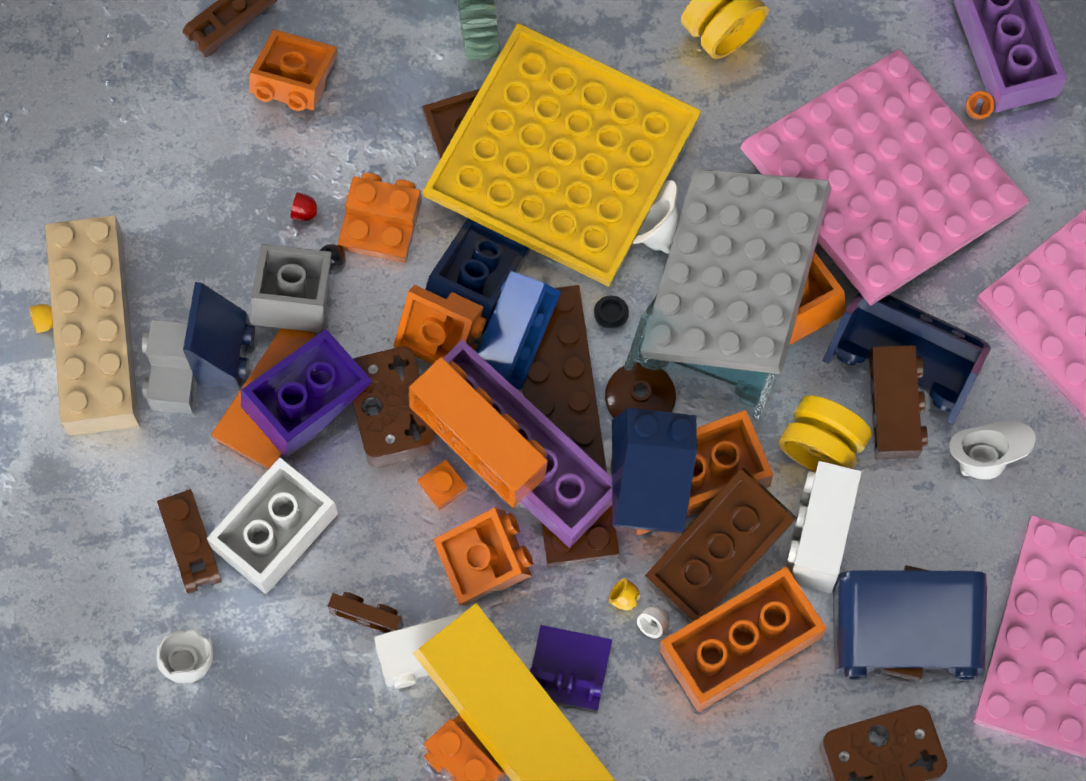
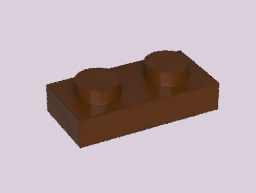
M344 592L342 596L335 593L331 595L327 606L330 615L384 634L400 630L404 626L402 617L397 615L398 611L390 606L378 604L377 608L364 604L362 597L349 592Z

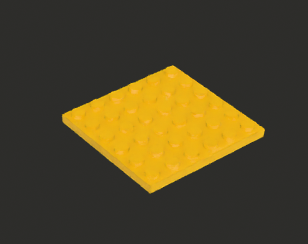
M517 23L424 187L423 196L610 287L633 244L634 238L640 231L660 190L697 124L702 111Z

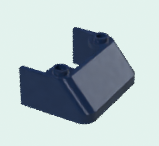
M858 293L844 312L822 361L829 364L836 354L837 359L841 362L855 365L869 359L872 347L916 346V357L921 356L923 361V377L918 378V383L931 389L929 395L933 399V404L943 411L951 412L947 422L954 424L991 347L981 338L891 295L885 296L870 306L864 297Z

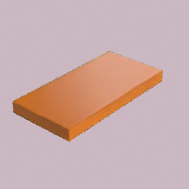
M281 328L241 389L316 335L310 331ZM240 390L212 432V439L269 470L279 457L282 459L283 455L241 407Z

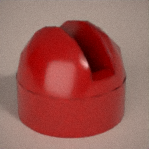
M297 192L292 204L290 219L300 222L310 221L317 214V203L313 197Z

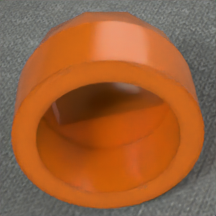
M985 91L974 92L966 101V112L971 118L976 120L987 118L994 110L992 96ZM978 98L983 99L979 114L974 113Z

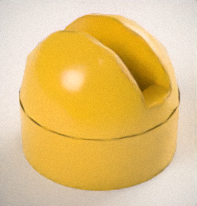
M38 304L29 307L36 334L53 328L51 306Z
M622 578L612 588L608 601L618 609L627 611L637 606L635 600H639L641 595L635 584L626 578Z

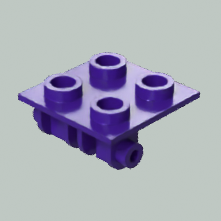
M540 625L530 672L553 702L598 711L612 639Z

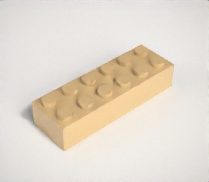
M115 215L45 224L61 424L69 436L140 427L123 236Z

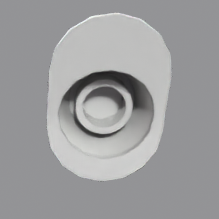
M665 181L646 220L634 238L633 244L642 242L652 250H662L669 254L681 215L676 206L678 186L674 181Z
M997 421L959 431L952 436L949 449L952 456L960 462V471L963 476L989 480L1002 474L1007 463L1026 457L1034 449L1036 436L1033 429L1021 421Z

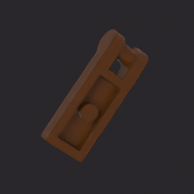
M217 0L188 22L183 28L182 33L189 41H195L198 44L197 49L204 57L211 56L216 52L219 45L267 10L277 0ZM211 25L214 31L206 35L204 29Z
M189 489L158 500L157 504L187 594L198 591L199 586L210 582L211 585L221 583L222 578L212 548L206 539L208 536L192 490ZM204 562L206 569L195 573L192 572L191 566Z

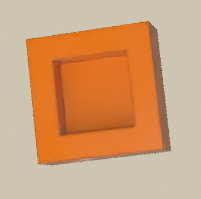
M446 459L417 480L420 488L438 511L468 491L467 485Z

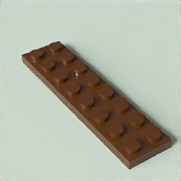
M579 285L555 288L561 294L523 384V396L607 472ZM612 505L570 548L541 522L547 567L619 558L616 529L612 527Z

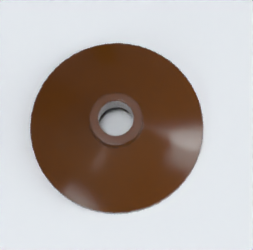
M634 362L619 368L609 379L605 390L606 406L613 418L617 417L626 408L672 412L676 401L675 386L669 375L660 367L646 362ZM638 387H643L648 393L643 397H639L634 393V390Z

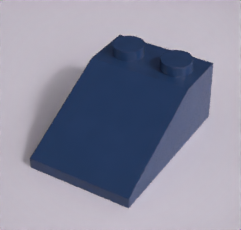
M468 218L429 275L425 290L445 299L452 292L484 307L481 317L488 321L495 310L502 293L500 291L501 287L507 280L510 271L519 273L531 249ZM486 321V325H485V327H484V330H483L482 334H485V332H486V329H487V321Z
M195 282L183 352L198 386L240 390L242 379H247L249 374L250 360L245 357L247 345L252 346L254 343L255 325H251L246 311L205 284Z
M626 408L612 420V527L674 533L684 532L697 454L696 415Z

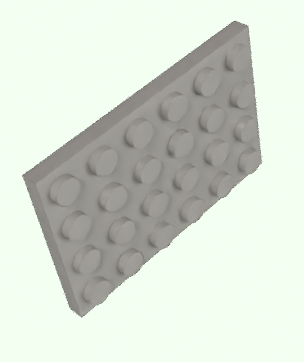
M694 169L640 350L643 357L781 374L831 192L829 180Z

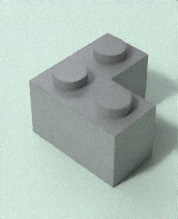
M151 320L149 332L145 331L143 334L142 352L146 353L151 370L150 377H144L142 397L146 398L153 411L194 414L198 384L183 352L188 323Z

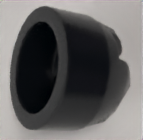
M327 244L320 249V251L331 252L339 259L337 263L331 259L330 274H337L344 269L346 257L340 246Z

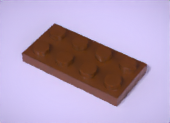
M741 468L645 576L692 621H695L714 610L792 525L797 517L745 468Z

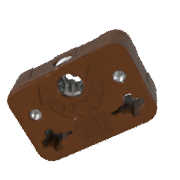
M397 347L353 358L372 380L371 384L352 401L368 463L373 467L379 468L431 455V448L436 447L434 431L409 407V386L420 377L414 352L408 347ZM402 366L404 369L403 381H401L400 375L397 374L396 367ZM376 407L378 414L371 416L368 413L369 408ZM412 425H415L416 430L419 431L420 440L414 441Z
M913 705L833 729L826 733L819 747L830 781H848L850 777H852L853 781H938L947 769V760L931 714L928 709L921 705ZM874 731H876L878 736L883 735L885 738L879 747L876 742L869 741ZM921 756L924 761L932 762L928 772L924 766H914Z

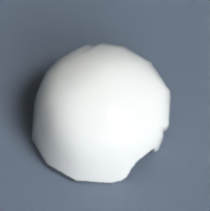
M196 629L174 631L165 636L156 651L158 668L164 676L175 683H193L203 678L213 662L211 638H204Z

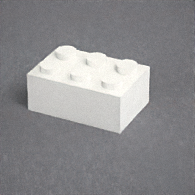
M279 457L206 539L214 552L262 592L267 594L338 515L332 499Z
M821 461L818 462L815 472L808 471L800 499L801 503L807 505H800L792 536L799 539L798 541L792 540L785 567L787 566L799 586L827 593L832 592L839 576L862 471Z

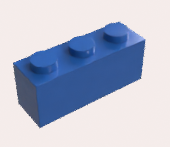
M510 271L507 280L501 287L500 291L502 293L495 310L487 321V329L481 344L475 351L513 387L521 390L561 292L544 282Z

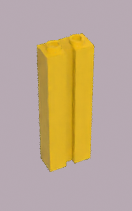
M477 603L412 653L511 781H615Z

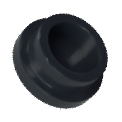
M605 296L594 307V319L603 329L617 330L623 327L628 320V306L620 297Z

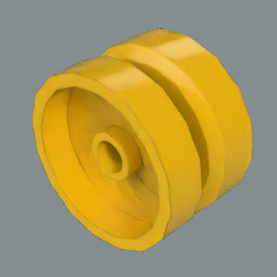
M692 0L681 16V24L693 37H701L700 45L714 60L722 59L735 52L755 35L766 20L769 8L762 0Z
M808 395L803 396L793 413L796 423H789L786 426L778 444L780 449L789 458L811 472L816 471L819 461L854 469L858 462L855 453H861L865 449L872 436V432L866 422L851 410L826 398Z

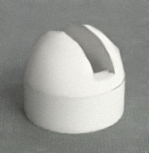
M656 605L649 606L637 618V625L645 635L651 638H658L669 625L668 612L665 609L661 610Z

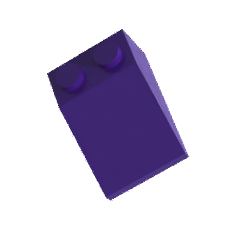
M325 329L241 389V407L282 455L287 458L316 437L371 384L372 380L331 333Z

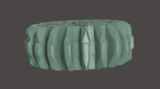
M457 0L466 57L469 60L478 61L497 57L500 52L494 0Z

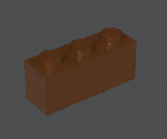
M916 346L872 347L869 354L875 460L918 458L922 452V447H927L928 444L927 427L921 426L920 413L925 412V393L918 390V378L923 377L922 357H916Z

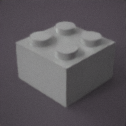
M261 244L251 297V325L321 333L330 284L331 252Z

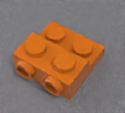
M273 29L250 71L249 92L253 93L257 99L263 102H269L274 99L285 102L289 108L295 111H302L305 108L314 111L325 90L326 77L337 58L338 47Z
M363 173L361 178L353 176L345 204L346 214L337 245L343 251L406 263L422 203L421 190L415 189L416 185L407 180H397L395 184L382 182V178L373 173Z
M413 285L407 294L393 346L396 348L408 347L414 352L415 357L432 365L440 357L444 358L462 339L475 351L478 346L473 344L474 337L477 339L480 337L487 319L481 317L484 307L452 292L445 299L417 285Z
M494 507L433 539L459 605L466 606L495 590L503 591L532 576L529 567L533 565V559L529 550L524 545L520 547L515 534L520 532V528L511 513L506 514L504 510Z
M460 714L453 720L449 719L423 744L424 749L427 751L423 756L425 760L438 773L444 769L453 779L452 781H499L506 775Z

